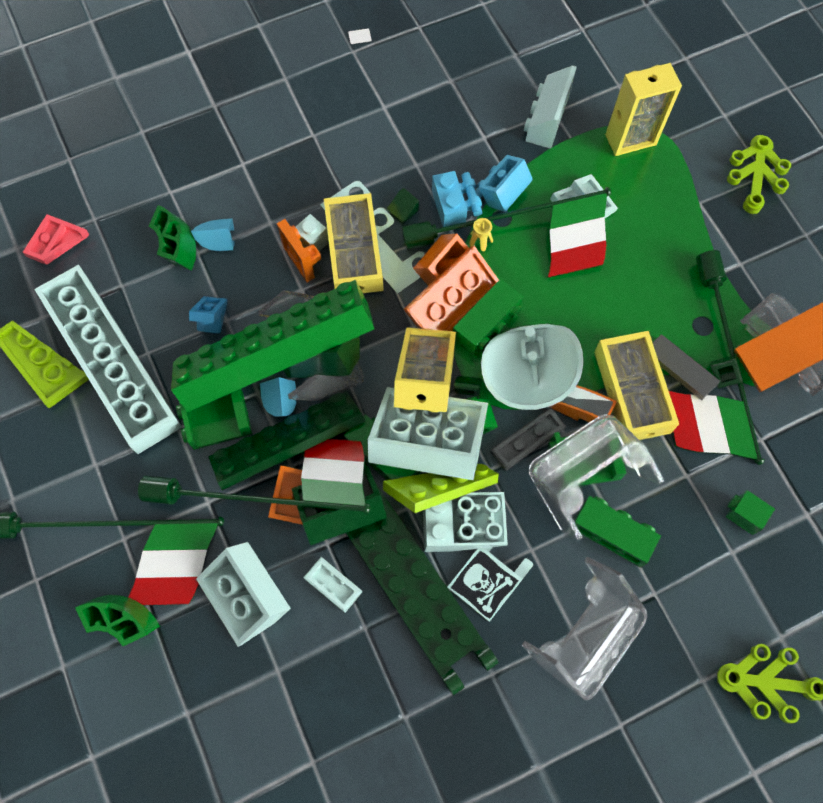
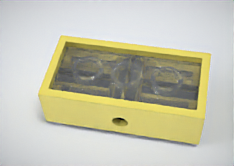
M671 63L655 65L648 69L625 74L605 134L615 156L657 145L682 87Z
M371 193L325 198L324 206L335 289L341 283L356 280L362 293L384 291Z
M406 327L395 377L394 407L405 410L418 409L430 412H447L456 332Z
M649 331L600 340L594 353L609 398L617 401L612 412L622 444L671 434L679 425V421Z

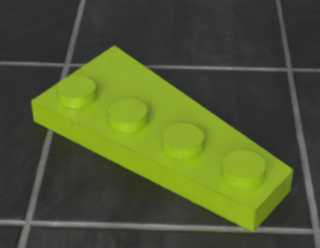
M14 321L9 322L0 329V347L48 408L54 406L89 380L84 371L78 369L70 361L57 354L53 349L39 341Z
M477 464L473 480L425 473L383 481V491L412 512L417 513L498 483L499 474L488 468L487 465Z

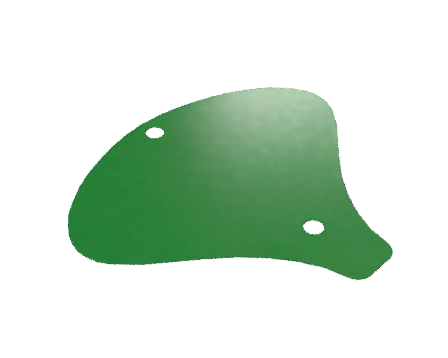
M603 126L567 139L528 163L527 167L533 180L508 208V212L552 202L550 198L553 193L571 187L574 180L592 174L603 190L606 187L611 189L609 197L618 209L605 218L606 253L603 265L548 278L551 263L549 229L552 207L512 216L511 223L505 227L496 226L493 221H490L492 224L491 235L493 243L490 242L488 236L485 251L481 250L480 238H477L473 246L476 247L499 280L503 279L523 295L522 310L515 318L510 317L506 321L507 325L501 333L518 327L538 324L559 325L569 328L577 336L583 351V369L577 385L592 391L605 388L594 353L599 341L649 331L652 343L662 334L713 375L711 362L729 357L730 352L714 289H709L702 285L696 257L703 252L714 249L704 222L692 175L680 149L673 140L662 133L655 146L615 156L605 135L608 126ZM486 204L482 209V214L477 219L492 216L497 209L488 207ZM473 226L465 242L468 248L470 247L469 243L472 237ZM727 278L723 285L719 287L735 349L771 330V328L758 319L740 298ZM706 317L711 320L714 327L713 332L707 336L698 335L692 327L695 318ZM495 333L490 339H493L499 334ZM455 341L454 357L461 375L482 379L480 396L477 397L479 399H489L490 404L498 408L521 410L509 407L498 401L488 390L481 369L484 351L479 350L475 355H472ZM737 357L743 383L755 386ZM661 368L663 375H670Z

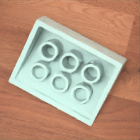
M387 387L368 438V462L473 480L488 403L449 397L447 412H430L418 409L405 410L394 407V388Z

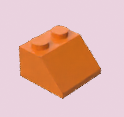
M457 233L441 235L413 269L429 286L468 249V246Z

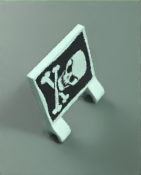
M493 547L477 549L447 587L489 622L533 566V563L525 558L516 571L513 572L489 553Z

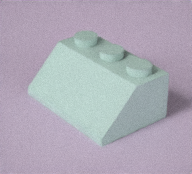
M570 66L548 74L544 84H539L536 94L539 99L538 101H533L530 114H533L532 118H527L524 131L527 132L526 142L552 148L570 95L576 66Z
M248 542L226 548L196 578L238 647L276 623L291 609Z

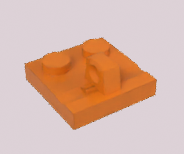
M286 219L278 222L277 227L283 249L305 281H311L315 278L312 266L321 260L320 252L314 244L304 248L299 240L301 237L297 228L294 225L290 226Z
M280 465L273 498L295 500L291 488L302 485V470ZM271 503L269 518L303 525L297 505Z

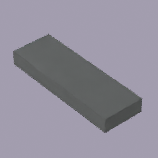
M662 334L653 342L660 367L700 400H703L719 384L720 381Z
M550 407L492 448L490 453L506 472L551 440L554 433H561L565 430L566 426Z

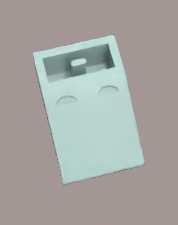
M472 492L423 510L424 552H452L507 546L504 492Z

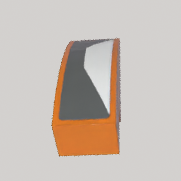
M576 385L574 391L564 400L549 406V408L551 407L576 421L581 418L603 429L617 401Z

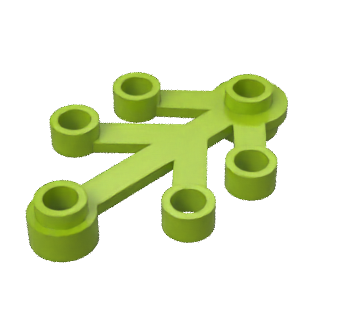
M764 135L755 136L750 142V147L743 151H734L729 159L733 166H740L745 159L753 155L755 156L754 162L740 170H731L727 176L729 184L738 185L742 179L753 173L751 194L743 202L744 210L750 214H757L764 206V197L761 195L763 176L777 194L785 193L789 187V182L786 179L778 178L766 165L765 157L775 167V172L779 175H786L791 168V163L786 159H780L772 150V140Z
M765 644L754 645L751 648V653L737 665L728 663L719 668L717 673L719 685L728 692H736L748 705L752 716L759 720L769 718L771 715L770 706L765 702H759L747 686L757 687L778 711L780 719L785 723H796L799 720L800 714L796 707L787 705L775 690L802 693L810 701L823 700V680L820 678L812 677L804 681L774 678L787 665H793L798 662V653L793 648L781 649L778 657L758 675L746 673L757 662L766 661L770 658V649ZM758 648L764 651L763 658L757 655ZM786 651L792 655L790 662L785 658ZM731 672L736 675L737 679L735 683H732L729 680V674ZM814 684H818V685H819V687H820V693H819V694H816V693L814 692V689H813ZM759 705L764 708L763 716L757 713ZM787 709L791 710L793 714L791 720L785 715Z

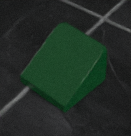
M402 188L387 207V211L404 224L419 211V200L405 188Z
M736 355L711 362L713 375L720 381L717 385L718 389L743 382Z
M457 376L454 382L455 393L480 396L482 379Z

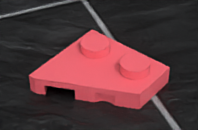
M47 214L23 253L30 259L48 265L86 239L89 233L84 228Z

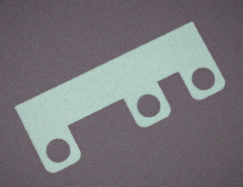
M355 181L330 198L349 196V191L353 187H360L364 194L370 192L360 181ZM323 202V203H321L320 205H321L322 208L325 210V206H324V202ZM380 207L373 211L374 216L381 213L386 215L388 219L384 226H376L382 276L398 294L420 278L413 269L412 262L415 258H422L425 253L419 251L405 261H401L378 235L394 223L393 217L384 208Z

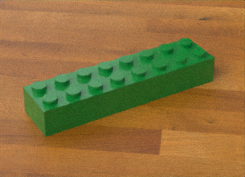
M357 281L341 283L336 289L327 293H319L305 303H297L285 312L273 314L265 321L248 325L244 330L236 334L226 335L216 343L204 345L194 353L178 357L173 362L171 391L184 409L189 412L374 330L368 303Z

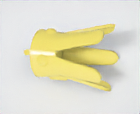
M477 219L473 224V231L471 232L472 237L469 245L473 246L477 238H480L482 251L486 250L488 236L490 242L493 243L491 235L492 224L488 219Z

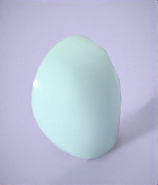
M538 324L511 329L497 335L487 344L481 361L483 379L491 394L498 401L509 407L521 410H537L552 406L564 400L574 391L581 378L583 351L580 341L569 328L559 325Z

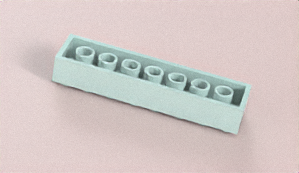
M79 265L34 289L128 445L137 454H140L182 428L96 289Z

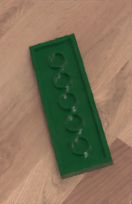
M345 391L333 395L330 399L320 404L311 405L301 413L288 416L280 423L267 426L259 433L250 437H244L227 448L219 449L214 454L208 456L217 483L221 490H224L365 422V419L350 395Z

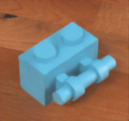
M506 155L497 166L494 165L489 170V175L485 180H481L477 184L475 191L477 196L480 198L484 197L488 207L506 212L533 179L524 159Z
M455 171L432 176V194L443 227L466 222L467 211L472 210L474 216L482 214V202L476 194V183L474 179H471L469 172L461 175L462 183L458 182ZM464 193H467L468 200L464 201Z

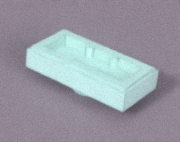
M322 557L303 577L344 613L347 612L362 593L361 589Z

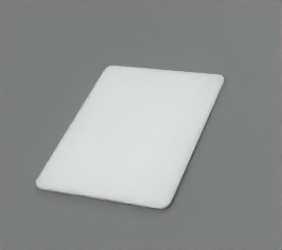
M369 29L348 32L351 44L372 41Z

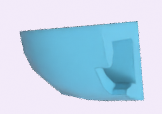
M233 218L208 221L196 226L191 231L194 239L202 247L209 250L228 251L234 249L235 242L232 241L230 231L234 230Z
M278 377L260 383L263 407L269 414L275 417L289 416L294 411L297 398L295 381Z

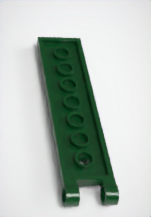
M377 486L387 518L346 532V535L448 690L454 696L465 688L451 667L454 663L471 651L474 652L486 671H489L499 662ZM444 629H448L451 632V637L448 640H444L441 637V631Z

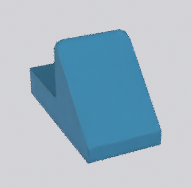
M203 296L189 311V321H197L198 331L220 333L227 307V299Z

